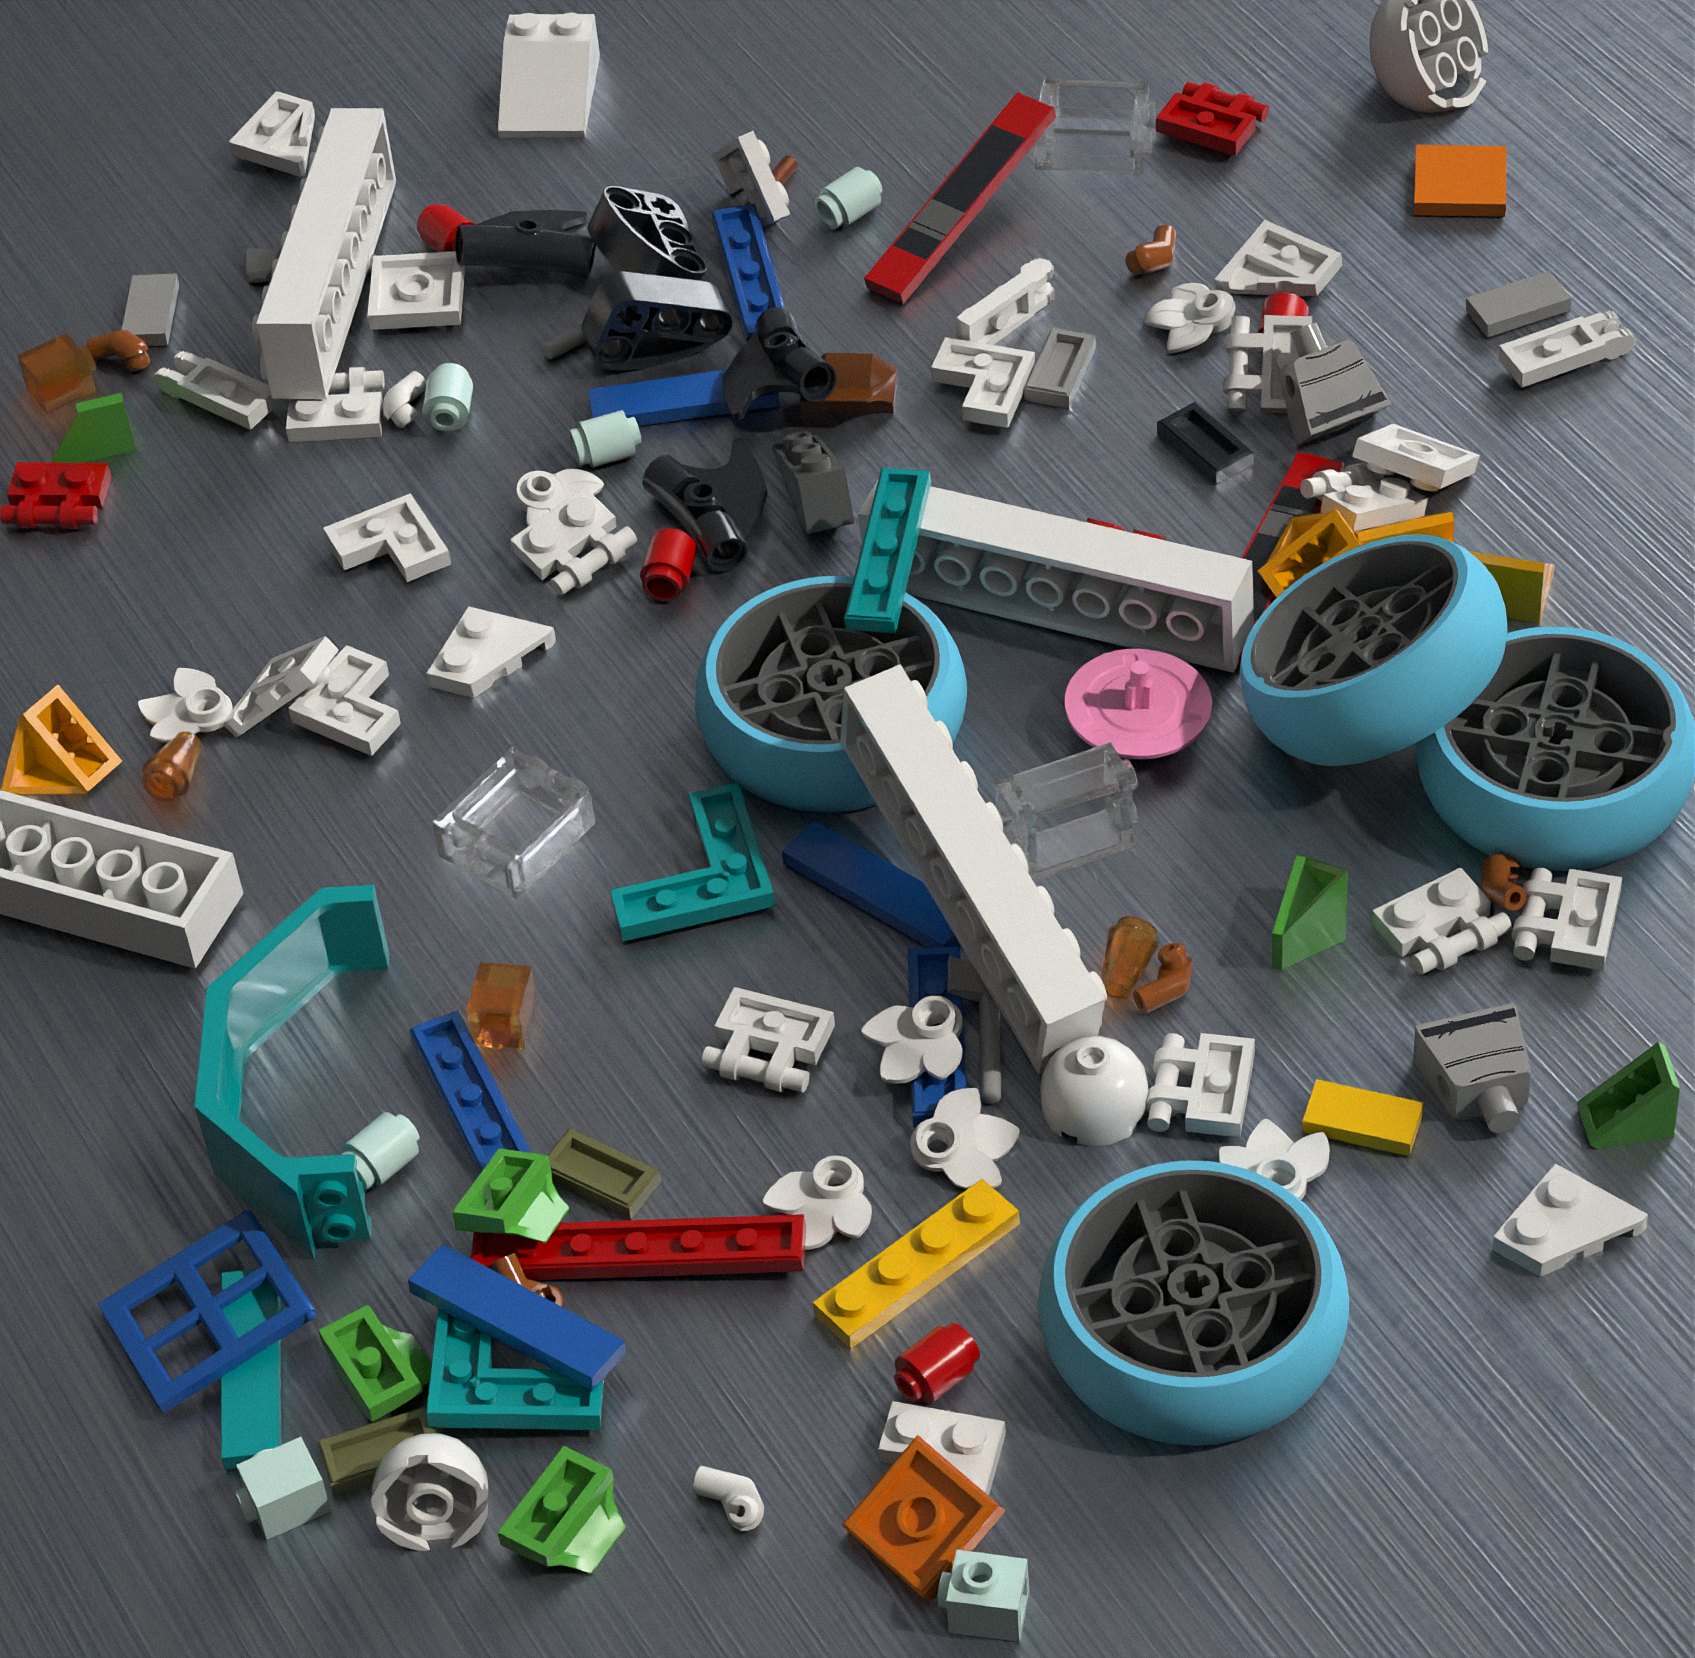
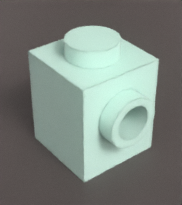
M302 1437L274 1449L262 1450L251 1459L236 1465L243 1487L234 1491L235 1498L247 1524L257 1520L266 1540L331 1512L323 1480Z
M956 1550L952 1573L942 1572L938 1589V1608L947 1609L949 1633L1020 1642L1030 1592L1028 1559Z

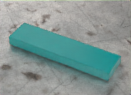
M881 467L844 617L846 630L896 633L931 486L930 470Z
M256 1269L223 1272L222 1291ZM269 1280L223 1308L222 1312L237 1336L241 1337L281 1311L280 1297ZM281 1339L221 1377V1460L225 1470L237 1468V1464L251 1459L262 1450L274 1449L282 1445Z

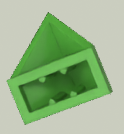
M122 393L75 403L77 415L51 462L86 463L135 451L136 447Z
M1296 855L1272 931V968L1283 970L1346 940L1347 869Z
M1657 1042L1576 1102L1591 1146L1600 1149L1674 1137L1680 1087L1666 1046Z

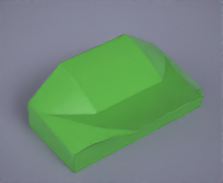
M499 1148L452 1213L455 1230L514 1235L547 1243L569 1211V1206L562 1200L552 1183L549 1155Z
M369 1304L318 1330L321 1343L339 1379L361 1413L372 1422L422 1393L423 1386L430 1382L432 1364L412 1334L396 1331L382 1325Z
M563 1446L499 1529L500 1545L548 1567L564 1565L593 1573L626 1527L613 1497L614 1477L612 1469Z

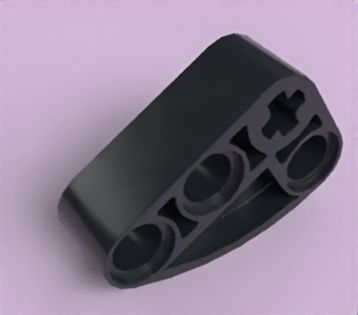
M608 186L604 189L587 226V230L601 253L618 271L702 280L707 270V263L681 208L676 202L661 194L625 187Z
M619 271L608 274L598 284L581 329L594 361L600 368L607 370H636L681 360L706 349L729 334L732 329L733 320L718 287L713 283Z

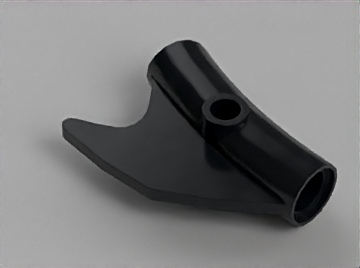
M512 211L485 220L477 225H458L455 234V254L459 266L513 267L519 271L539 269L588 278L594 263L596 245L591 236L567 233L564 230L586 223L588 214L584 211Z
M778 307L770 308L761 313L755 324L756 332L737 353L722 377L724 397L735 421L744 418L752 401L760 395L770 392L798 393L810 402H819L831 395L837 382L835 369L806 343L792 313Z
M741 438L734 439L728 463L717 469H703L680 464L670 455H662L653 460L643 475L642 484L644 489L663 504L683 525L697 544L710 568L722 572L738 567L747 556V546L760 522L768 495L767 485L759 464L745 441Z

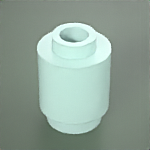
M855 167L821 189L820 196L814 200L816 212L822 222L830 229H836L841 225L845 228L881 204L882 185L872 171H865L860 167Z
M445 363L436 367L428 376L422 415L426 423L440 431H455L467 423L473 382L465 368L458 364Z
M623 410L579 422L578 428L569 430L570 443L579 467L590 464L591 468L635 456V446L642 444L641 434L635 417L626 418Z
M383 1112L344 1145V1152L341 1155H356L358 1179L362 1181L363 1190L366 1191L371 1186L380 1187L419 1154L417 1141L420 1136L415 1126L405 1116L398 1114L395 1117L388 1112Z

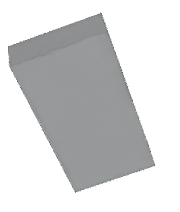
M1546 271L1466 297V311L1488 338L1571 311L1572 298L1550 271Z
M177 273L132 275L121 330L130 331L144 340L147 346H168L179 290Z
M1051 328L1024 387V401L1069 409L1095 352L1096 335Z

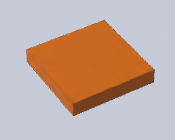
M1416 145L1414 215L1505 217L1507 146Z
M917 1435L841 1526L921 1597L930 1602L938 1592L942 1572L952 1573L956 1550L973 1551L1006 1510Z

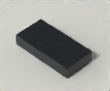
M1196 402L1157 422V435L1215 485L1254 465V452Z

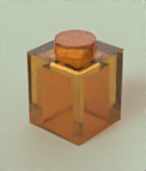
M67 333L17 355L26 390L47 414L96 391L91 372L96 370L93 357L84 345L78 347Z
M479 963L466 1010L471 1036L476 1045L495 1049L504 1047L525 1049L538 1002L532 966Z

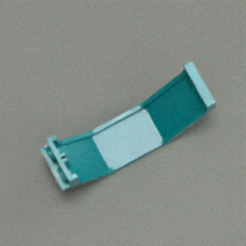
M374 885L319 889L206 988L194 1107L213 1173L313 1259L315 1258L316 1242L331 1241L343 1243L350 1240L371 1239L372 1220L371 1216L367 1215L365 1192L362 1181H359L356 1171V1155L284 1157L274 1152L240 1122L245 1064L249 1056L334 977L350 971L389 968V949Z

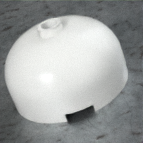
M1384 0L1381 3L1372 21L1369 48L1375 74L1388 95L1398 104L1409 110L1425 113L1454 110L1472 104L1486 83V80L1477 77L1481 73V56L1488 54L1485 30L1472 0ZM1464 73L1469 75L1470 86L1461 97L1445 100L1435 94V91L1454 86L1457 75Z

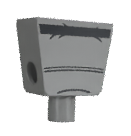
M1317 322L1290 333L1300 358L1291 361L1279 370V379L1296 445L1374 416L1391 405L1387 394L1351 339L1327 347Z
M1515 1002L1415 1025L1413 1060L1452 1119L1463 1121L1483 1116L1489 1130L1495 1133L1508 1131L1517 1125L1520 1115L1516 1108L1522 1107L1529 1102L1531 1071Z

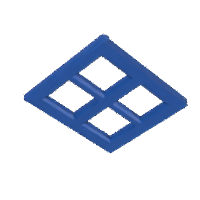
M250 1210L242 1211L235 1218L98 1303L163 1413H166L305 1323L314 1320L317 1314L308 1297ZM243 1240L260 1267L215 1296H212L196 1269ZM269 1280L286 1308L246 1334L238 1337L222 1309ZM177 1282L193 1309L146 1339L131 1315L130 1310ZM202 1322L219 1351L171 1381L154 1352Z

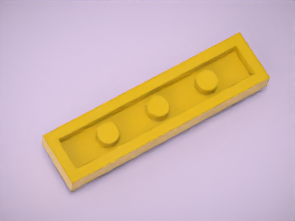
M984 1179L979 1180L813 1302L814 1316L850 1349L854 1348L1020 1225L1019 1210Z

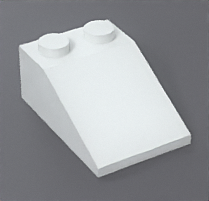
M523 13L509 15L503 41L498 119L499 138H585L600 58L594 14Z

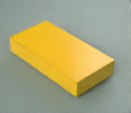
M1316 1079L1302 1120V1133L1314 1134L1323 1132L1329 1139L1410 1156L1423 1116L1424 1102Z

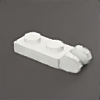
M1041 258L1030 260V263L1021 266L1020 274L996 288L994 292L972 307L964 310L962 314L956 317L957 339L994 345L1034 316L1039 310L1047 306L1048 302L1051 303V300H1054V288L1047 280L1053 278L1054 266L1050 260Z
M1609 310L1608 312L1604 311L1602 314L1598 313L1586 318L1581 316L1499 345L1498 360L1523 388L1602 360L1605 357L1613 360L1619 358L1620 355L1624 356V354L1632 350L1636 339L1629 329L1625 327L1623 329L1619 328L1620 324H1622L1618 319L1619 317L1614 311L1611 312Z
M184 350L174 356L173 364L177 372L164 367L155 373L154 380L166 395L169 394L175 399L182 398L250 430L280 403V399H272L269 385L206 357L203 359L192 353L184 352Z

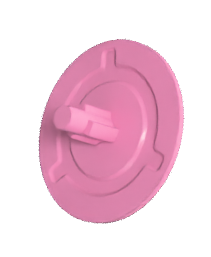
M1136 648L1108 652L1084 664L1068 683L1064 706L1070 726L1090 746L1109 755L1121 758L1152 759L1176 753L1198 739L1209 723L1212 711V698L1206 681L1196 669L1185 661L1161 651Z

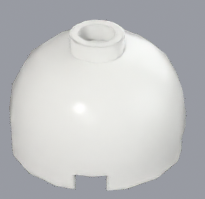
M1102 1036L1080 1037L1064 1044L1048 1060L1040 1084L1042 1116L1051 1130L1062 1137L1061 1131L1070 1136L1077 1137V1144L1089 1147L1111 1145L1130 1137L1137 1130V1122L1143 1117L1144 1113L1145 1116L1147 1115L1146 1100L1149 1091L1145 1068L1135 1053L1119 1041Z
M419 1434L404 1439L383 1457L375 1473L372 1483L371 1505L376 1514V1524L381 1533L397 1545L416 1551L430 1550L426 1540L454 1538L451 1548L463 1545L479 1533L488 1516V1479L478 1456L459 1439L443 1434Z

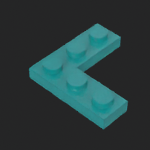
M738 782L689 793L691 811L709 866L708 868L610 890L611 902L622 941L775 906L773 889Z
M438 1308L427 1404L428 1427L601 1430L604 1378L592 1391L553 1369L491 1368L494 1338Z

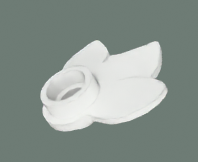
M1186 283L1172 288V299H1165L1154 304L1143 320L1146 326L1170 330L1167 351L1171 354L1198 346L1205 342L1211 333L1221 332L1231 325V317L1234 316L1236 306L1233 297L1226 291L1209 290L1208 287L1200 283Z
M565 469L555 474L546 471H531L524 474L518 480L516 497L522 509L527 512L526 524L530 526L583 487H586L595 496L603 489L604 483L594 474L580 469Z
M178 668L174 676L175 693L138 701L142 716L148 723L154 725L150 732V738L167 743L185 740L199 731L209 732L217 730L224 726L222 723L233 710L230 698L221 689L216 687L215 679L211 675L190 668Z
M942 996L926 997L920 1000L914 1008L899 1005L887 1008L870 1019L861 1030L865 1038L886 1047L881 1061L880 1073L882 1080L887 1083L899 1084L910 1082L918 1078L925 1070L934 1078L943 1080L955 1071L962 1058L963 1050L958 1040L963 1028L962 1015L956 1005Z
M965 1088L952 1091L939 1100L934 1117L921 1122L913 1131L910 1148L914 1160L921 1167L935 1172L943 1171L956 1187L967 1190L979 1180L984 1179L991 1187L997 1188L1002 1184L999 1169L994 1162L1001 1159L1011 1150L1019 1137L1020 1130L1017 1126L1002 1118L980 1114L981 1100L978 1089ZM941 1140L947 1144L948 1148L942 1153H934L929 1150L928 1145L932 1141Z
M1263 1119L1256 1126L1247 1141L1246 1147L1223 1146L1219 1149L1220 1163L1258 1173L1279 1185H1283L1282 1187L1293 1193L1300 1200H1302L1306 1193L1307 1183L1325 1172L1330 1156L1329 1142L1325 1133L1310 1134L1294 1143L1269 1119Z
M829 1156L822 1159L816 1164L812 1172L788 1173L768 1190L763 1199V1206L767 1209L788 1215L804 1214L806 1221L805 1250L822 1247L833 1238L837 1231L851 1238H859L866 1231L872 1219L871 1204L862 1194L864 1190L863 1174L850 1159L843 1156ZM836 1184H840V1185H841V1186L832 1187V1185H836Z

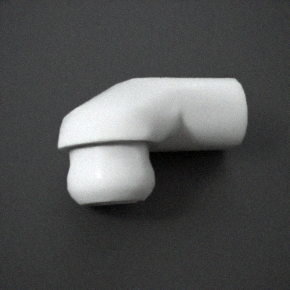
M412 371L385 394L383 402L384 416L387 420L392 419L398 428H405L417 417V410L410 403L425 392L427 384L425 378L417 371Z
M706 1466L699 1467L693 1483L694 1494L721 1501L727 1519L734 1528L740 1531L752 1530L760 1524L764 1516V1505L754 1482L750 1478Z

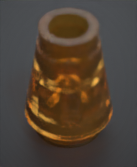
M179 732L144 764L142 784L147 793L153 798L169 802L187 793L203 748L200 739L190 732Z
M1125 916L1121 917L1116 925L1109 928L1101 979L1107 995L1118 999L1128 998L1159 948L1158 941L1156 940L1158 932L1149 922L1137 917Z

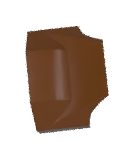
M825 353L820 357L833 366L837 375V382L833 392L825 400L819 402H810L804 397H800L801 412L894 413L898 387L897 367L873 353Z

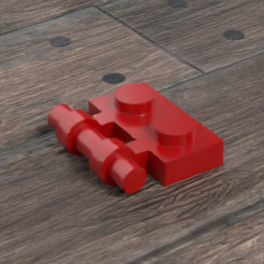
M1186 82L1182 94L1176 92L1157 115L1156 132L1236 156L1254 133L1256 120L1264 122L1267 119L1269 106L1256 102L1254 96L1245 93H1239L1236 96L1219 91L1218 85L1203 82L1201 85Z
M16 462L7 493L10 505H2L0 510L2 524H18L21 529H36L38 524H60L62 529H78L80 525H96L98 521L97 509H103L112 477L109 464Z

